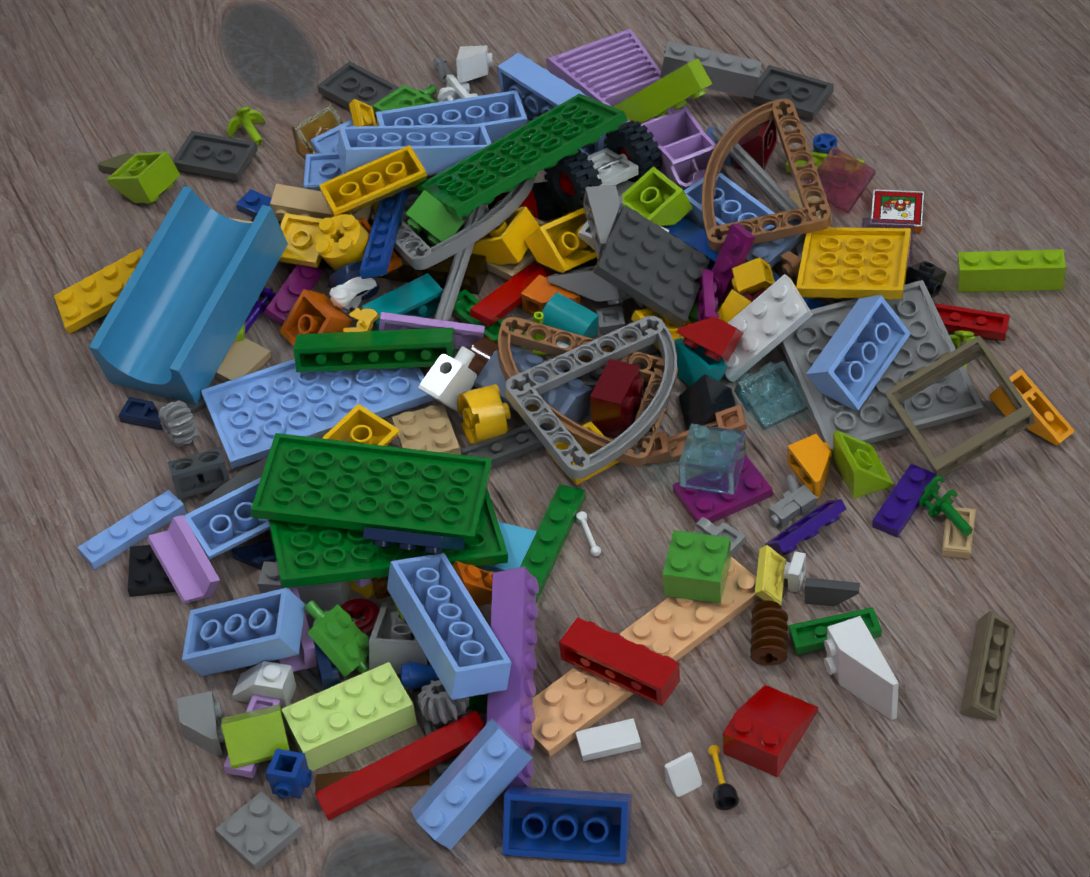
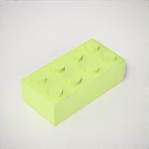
M390 662L281 709L286 730L297 751L305 753L308 767L312 771L417 725L413 703Z

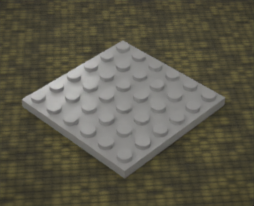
M923 280L906 284L903 299H885L911 334L859 410H853L822 394L806 375L859 298L812 309L813 315L780 343L823 442L828 443L832 454L833 433L836 430L869 444L907 434V430L889 405L885 392L894 387L895 382L904 381L911 377L912 373L918 368L927 367L934 363L941 354L951 353L956 350ZM964 366L900 403L918 430L980 414L983 411V405Z

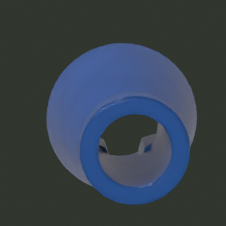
M409 661L408 664H401V683L404 688H408V691L430 685L431 680H439V677L430 665Z

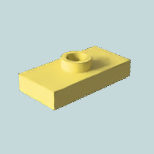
M768 545L759 549L755 594L764 601L772 600L781 605L786 559Z

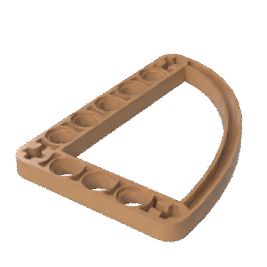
M778 99L752 109L734 122L715 146L708 161L702 188L704 230L710 249L714 251L721 250L731 224L739 223L755 236L753 244L815 232L830 226L831 209L795 105L791 100ZM782 110H785L787 116L783 117ZM773 119L803 208L717 226L714 214V198L717 180L725 159L735 144L747 132L759 124ZM788 125L796 127L794 130L791 131L783 129L785 126ZM792 143L801 144V146L798 148L789 147V145ZM799 160H804L808 162L806 165L798 166L795 164V162ZM804 178H811L814 180L812 183L809 184L801 182V180ZM810 196H818L820 198L816 202L807 200ZM820 210L821 218L816 216V211ZM794 219L801 221L799 225L795 226L788 224L790 220ZM766 225H774L776 227L772 231L763 229Z
M507 317L502 321L498 334L497 356L499 366L506 382L510 377L520 373L513 360L510 343L559 356L595 339L518 317ZM533 334H541L545 339L538 341L534 340L531 336ZM559 341H566L570 344V346L562 348L559 347L556 343ZM608 345L601 347L604 352L614 351V348ZM638 351L621 358L622 362L630 364L640 362L647 367L642 370L640 369L641 378L649 383L635 421L653 400L655 395L651 391L659 389L664 369L662 358ZM587 355L578 357L582 362L592 361V358ZM677 367V370H676L674 385H675L676 379H677L678 367ZM534 404L525 406L531 412L539 410V407ZM547 404L579 445L596 452L613 441L577 424ZM667 405L658 420L650 428L651 435L643 436L634 446L615 459L616 461L636 467L647 463ZM545 423L550 428L554 429V426L552 424ZM637 444L642 446L639 455L633 454L636 451Z

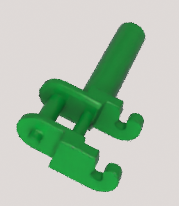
M940 475L934 477L925 487V493L919 499V505L921 507L926 506L929 509L928 515L930 517H936L942 511L964 536L970 535L973 528L951 505L954 502L951 496L956 497L958 493L955 490H949L940 498L937 495L938 490L941 488L938 482L943 483L945 479ZM935 498L937 501L932 505L931 501Z

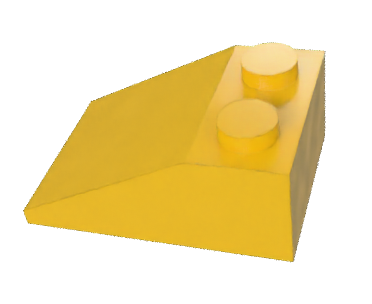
M526 206L517 208L500 225L474 243L471 254L486 256L487 262L497 265L517 264L524 258V253L529 248L525 239L540 226Z

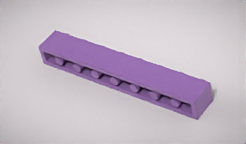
M524 566L493 573L491 630L512 663L507 690L488 693L487 723L491 719L496 721L531 755V749L534 748L532 722L535 721V711L532 705L533 696L536 694V686L533 680V672L537 667L534 644L537 643L535 619L538 618L536 594L539 592V584L536 577L532 576ZM531 760L502 793H505L510 786L530 787V777L534 773Z

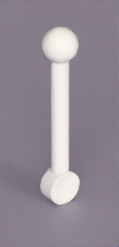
M583 511L578 512L576 519L578 523L582 524L591 546L590 553L592 556H599L601 548L596 546L586 522L587 514Z

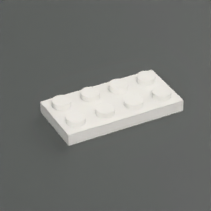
M784 274L728 322V324L744 333L729 361L720 357L728 365L725 375L733 383L813 315L791 278Z

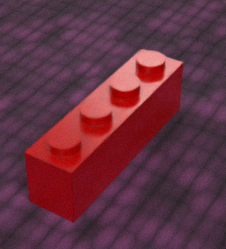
M577 617L559 641L561 660L660 706L664 705L680 682L679 663L673 658L662 656L651 651L645 645L633 643L618 633H611L600 628L592 621L587 622Z

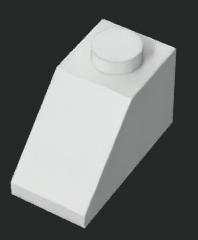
M488 45L460 47L456 59L458 81L463 83L488 75L489 67H493V54L488 53Z
M263 661L241 673L233 692L232 700L250 703L253 694L281 699L282 708L289 706L296 689L291 665Z

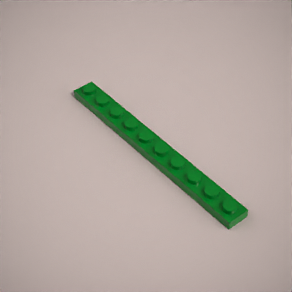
M559 484L520 567L525 566L538 581L539 592L536 594V603L576 520V514L580 511L586 498V493L583 489ZM488 693L470 696V706L466 709L486 713Z

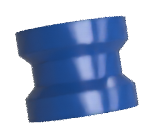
M829 133L816 135L813 138V152L837 155V138Z

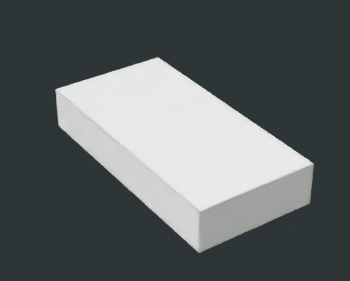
M634 718L575 732L583 762L641 748V741Z

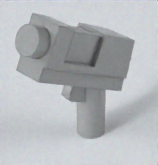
M790 474L785 478L789 491L783 493V499L769 507V521L774 527L779 525L781 528H784L789 524V521L798 515H804L816 505L817 496L813 495L806 485L799 487L797 477L794 474Z

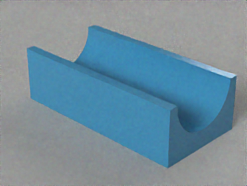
M183 186L89 345V349L110 383L169 399L174 397L194 404L199 402L202 397L201 390L209 387L288 245L272 207L262 205L253 223L239 222L217 213L196 195L193 188Z

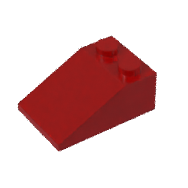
M764 685L736 711L724 730L723 754L778 777L817 714L818 707Z

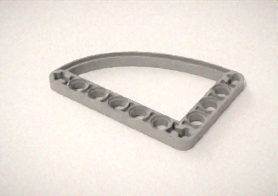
M535 177L517 184L515 189L510 191L484 216L431 248L407 225L406 213L418 199L419 195L406 200L394 249L416 270L427 269L451 257L481 239L506 220L527 198L533 187Z
M647 316L510 377L506 382L505 396L563 471L573 479H581L603 468L624 454L658 420L673 390L677 370L675 343L670 331L660 318ZM627 335L636 338V341L627 342L623 337ZM657 342L662 353L664 369L662 382L653 400L627 430L596 452L587 455L540 394L606 365L609 359H620ZM608 345L613 347L614 351L604 352L601 347ZM587 355L592 358V361L582 362L578 357ZM560 365L567 366L570 371L565 373L559 372L556 367ZM538 375L547 378V381L538 383L533 378ZM534 404L539 407V410L530 412L525 406ZM549 423L554 426V429L546 431L540 428V425ZM557 442H565L569 445V448L560 450L555 447V444Z

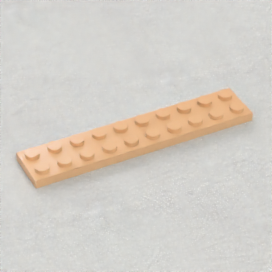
M731 557L721 604L668 597L622 631L620 635L633 643L645 645L655 653L669 656L678 661L760 598L755 594L756 576ZM575 666L533 698L532 706L535 711V721L532 722V734L534 743L548 757H551L576 738V731L590 728L634 693Z

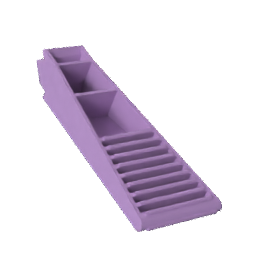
M631 29L546 59L547 67L556 77L563 79L567 84L580 90L586 96L612 107L661 79V70ZM683 106L676 111L672 107L667 110L669 114L656 119L654 117L648 122L641 124V126L645 125L648 128L647 132H652L654 135L653 141H657L659 145L657 150L661 151L662 155L659 157L662 160V165L659 166L661 168L660 172L681 189L685 190L704 178L708 161L716 144L706 135L688 108Z

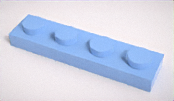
M167 490L78 546L79 553L95 570L172 521L173 517L185 513L184 504L170 490Z

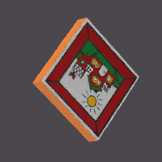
M874 189L870 228H911V232L921 233L924 192Z

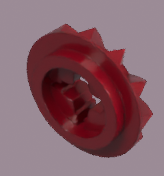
M361 598L352 599L342 604L340 607L350 615L352 621L353 618L358 619L363 616V621H356L354 624L361 632L368 636L369 631L373 630L380 612L377 605L370 600Z

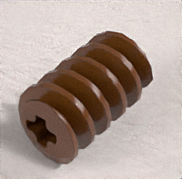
M766 600L758 602L751 610L750 658L753 662L760 665L782 664L788 657L786 651L788 649L786 642L788 639V614L775 601Z

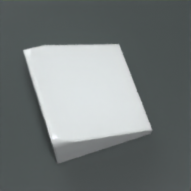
M691 752L664 765L666 784L676 797H681L702 785V779Z

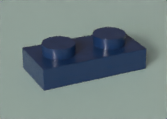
M313 640L322 690H326L340 683L338 669L336 666L331 667V660Z

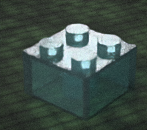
M691 423L678 464L680 486L734 495L746 455L745 431Z

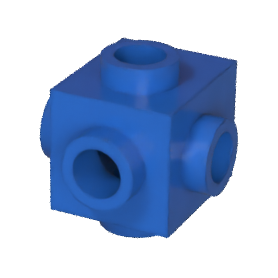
M276 748L272 761L269 763L266 771V780L270 783L272 794L283 798L295 797L301 799L305 787L308 788L312 780V770L308 767L305 753Z

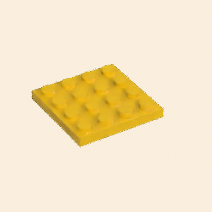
M828 227L823 230L806 233L796 285L797 290L802 297L840 299L881 295L884 299L888 300L903 299L911 228Z

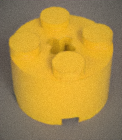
M340 214L331 218L327 217L319 223V230L314 241L315 249L328 265L337 271L346 264L363 260L370 235L353 215Z
M497 384L458 394V414L463 413L464 422H461V427L470 444H476L506 434L509 431L506 419L510 418V410L507 403H502Z

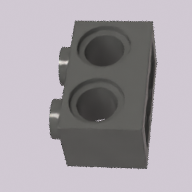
M220 447L168 462L178 499L217 489L230 480Z

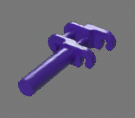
M263 288L259 295L263 297V300L255 302L245 320V334L269 305L265 303L266 300L272 301L276 293H273L272 289Z

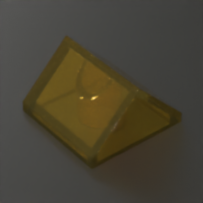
M332 104L292 127L296 150L302 158L306 159V154H316L310 145L311 139L343 124Z

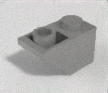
M212 691L176 698L179 722L185 739L216 756L223 755L222 743H225L222 726L219 725L218 721L223 718L220 701H214Z

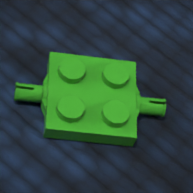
M432 84L424 90H416L403 85L372 105L374 114L376 115V112L437 103V101L430 98L437 93V89Z
M313 599L306 604L304 608L315 619L313 627L307 633L343 676L346 677L355 670H358L360 674L369 671V665L366 663L367 656L369 655V637L360 631L350 615L338 604L330 611L325 612L319 608Z

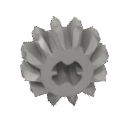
M178 400L160 408V424L171 444L177 447L186 446L197 439L199 434L198 424L195 422L194 416L186 403Z
M440 679L437 681L431 680L430 685L423 686L422 692L418 694V703L422 715L427 721H432L433 724H438L441 721L444 724H447L449 720L456 721L457 716L466 714V708L470 706L469 697L451 700Z

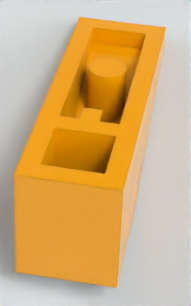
M1022 369L1009 377L1034 415L1035 423L1026 429L1056 446L1075 432ZM1000 386L989 395V398L1005 416L1016 411Z

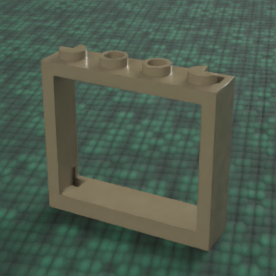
M980 335L969 342L963 341L959 348L951 353L941 354L934 363L927 367L918 368L912 373L911 377L904 381L895 382V386L885 392L889 405L934 473H936V476L945 477L1035 423L1032 410ZM980 356L1016 411L936 458L900 403Z

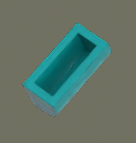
M558 292L551 297L542 311L544 314L543 325L592 339L598 334L599 315Z
M683 338L675 340L677 376L689 387L704 374L720 381L728 365L721 359L716 361L705 355L706 349L699 345L694 349L683 343Z

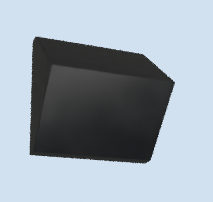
M705 374L679 396L686 431L716 421L715 413L736 406L732 388Z

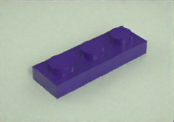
M910 464L872 520V527L898 538L919 507V499L925 493V487L936 477V473Z
M842 499L828 500L765 543V545H768L777 553L787 555L797 549L796 544L801 540H808L819 533L817 529L823 525L828 526L836 522L840 518L838 515L847 508Z

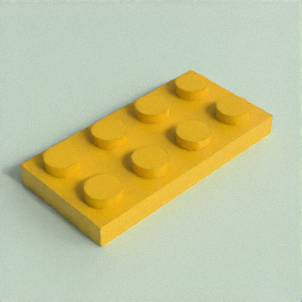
M142 248L54 295L64 327L69 334L110 312L143 256L144 251Z

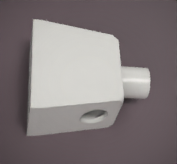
M461 346L454 359L446 354L440 355L418 388L438 402L458 412V394L471 390L477 378V374L468 368L475 353Z

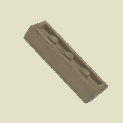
M991 611L986 613L977 622L960 713L965 716L995 721L998 718L1014 624Z

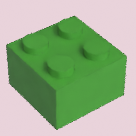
M426 190L421 193L406 213L407 225L417 234L422 231L427 235L426 241L432 246L460 232L465 223L463 219L447 212L443 204Z
M674 530L662 574L664 596L721 604L731 562L730 537Z

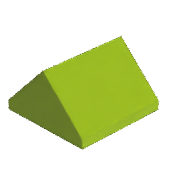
M838 430L833 433L832 459L853 498L884 490L893 485L873 445Z
M280 704L222 718L221 726L232 769L272 760L276 748L290 751Z

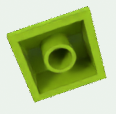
M168 151L135 153L110 175L106 181L134 203L151 204L159 199V195L164 190L174 185L173 182L180 177V174Z
M654 166L622 194L623 207L624 205L628 206L659 226L675 225L693 209L684 190Z

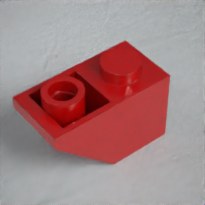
M715 316L680 327L677 331L678 334L684 337L683 343L694 349L698 345L705 348L704 354L716 361L720 357L729 361L744 334L736 327Z

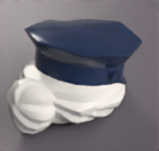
M362 261L346 264L330 275L327 287L331 288L329 294L333 306L348 311L349 308L355 310L361 300L372 298L377 294L379 283L373 277L362 279L359 270Z

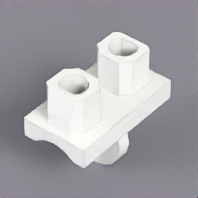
M447 75V87L440 89L437 100L438 102L476 97L478 95L476 93L469 94L470 87L467 81L460 83L454 75Z

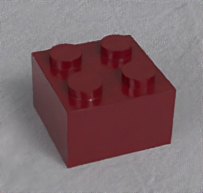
M609 359L590 395L592 423L604 436L616 438L635 422V416L644 397L642 396L644 379L641 378L640 366Z

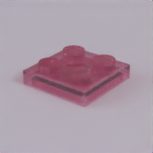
M834 146L817 169L827 201L848 214L876 174L875 169Z

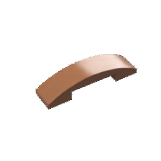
M741 404L715 413L716 421L670 437H667L664 431L657 433L647 463L658 464L690 459L715 450L733 440L747 428Z

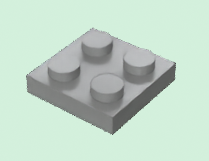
M262 791L215 829L217 836L255 871L259 870L302 834L301 826Z

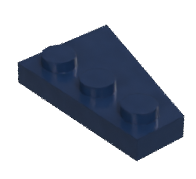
M364 527L363 539L374 540V546L390 547L391 542L399 543L398 549L416 551V545L425 546L424 552L442 554V548L463 551L465 549L464 539Z

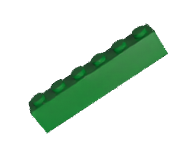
M451 327L297 334L293 351L296 372L432 367L442 354H446L454 359L456 349L454 329Z

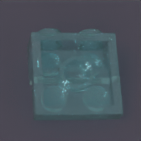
M784 361L777 364L773 362L768 363L760 369V372L754 375L751 373L745 374L737 380L734 392L747 413L752 412L763 431L808 410L800 387Z

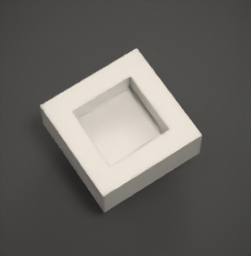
M794 552L792 561L787 562L785 565L784 579H788V591L800 592L806 572V553Z

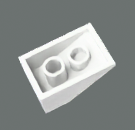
M861 616L828 626L827 640L824 641L827 652L824 664L828 674H833L840 686L890 720L897 719L899 683Z

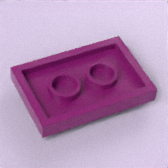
M745 453L673 484V493L695 523L702 517L714 523L773 496L771 486Z

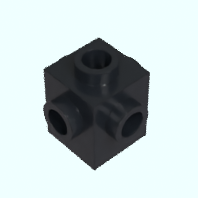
M922 261L907 268L905 285L923 280L932 298L939 295L947 272L930 262Z

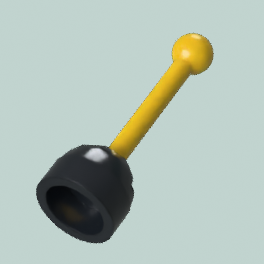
M711 745L708 748V753L713 757L719 785L713 793L714 803L719 810H730L738 805L739 797L735 787L725 783L718 756L720 748L717 745Z

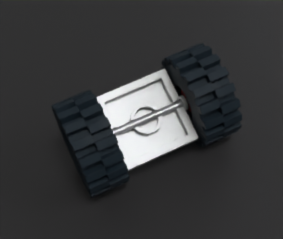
M629 121L621 125L618 130L607 132V138L604 139V144L607 146L603 150L588 156L586 153L581 154L579 149L576 154L560 159L554 167L545 168L544 171L547 174L544 175V178L548 181L546 187L548 190H551L552 194L550 196L556 199V205L558 207L562 206V211L570 214L584 208L583 201L586 187L617 185L627 180L635 183L653 166L661 171L659 166L662 165V160L659 157L662 155L661 151L657 150V146H659L657 141L654 142L652 139L654 137L652 132L648 133V128L645 125L641 126V122Z

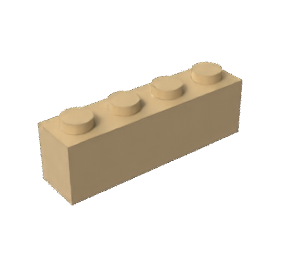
M282 184L275 185L270 207H272L278 221L282 222L285 213L321 219L332 217L321 191ZM373 204L349 215H353L357 220L364 217L371 224Z

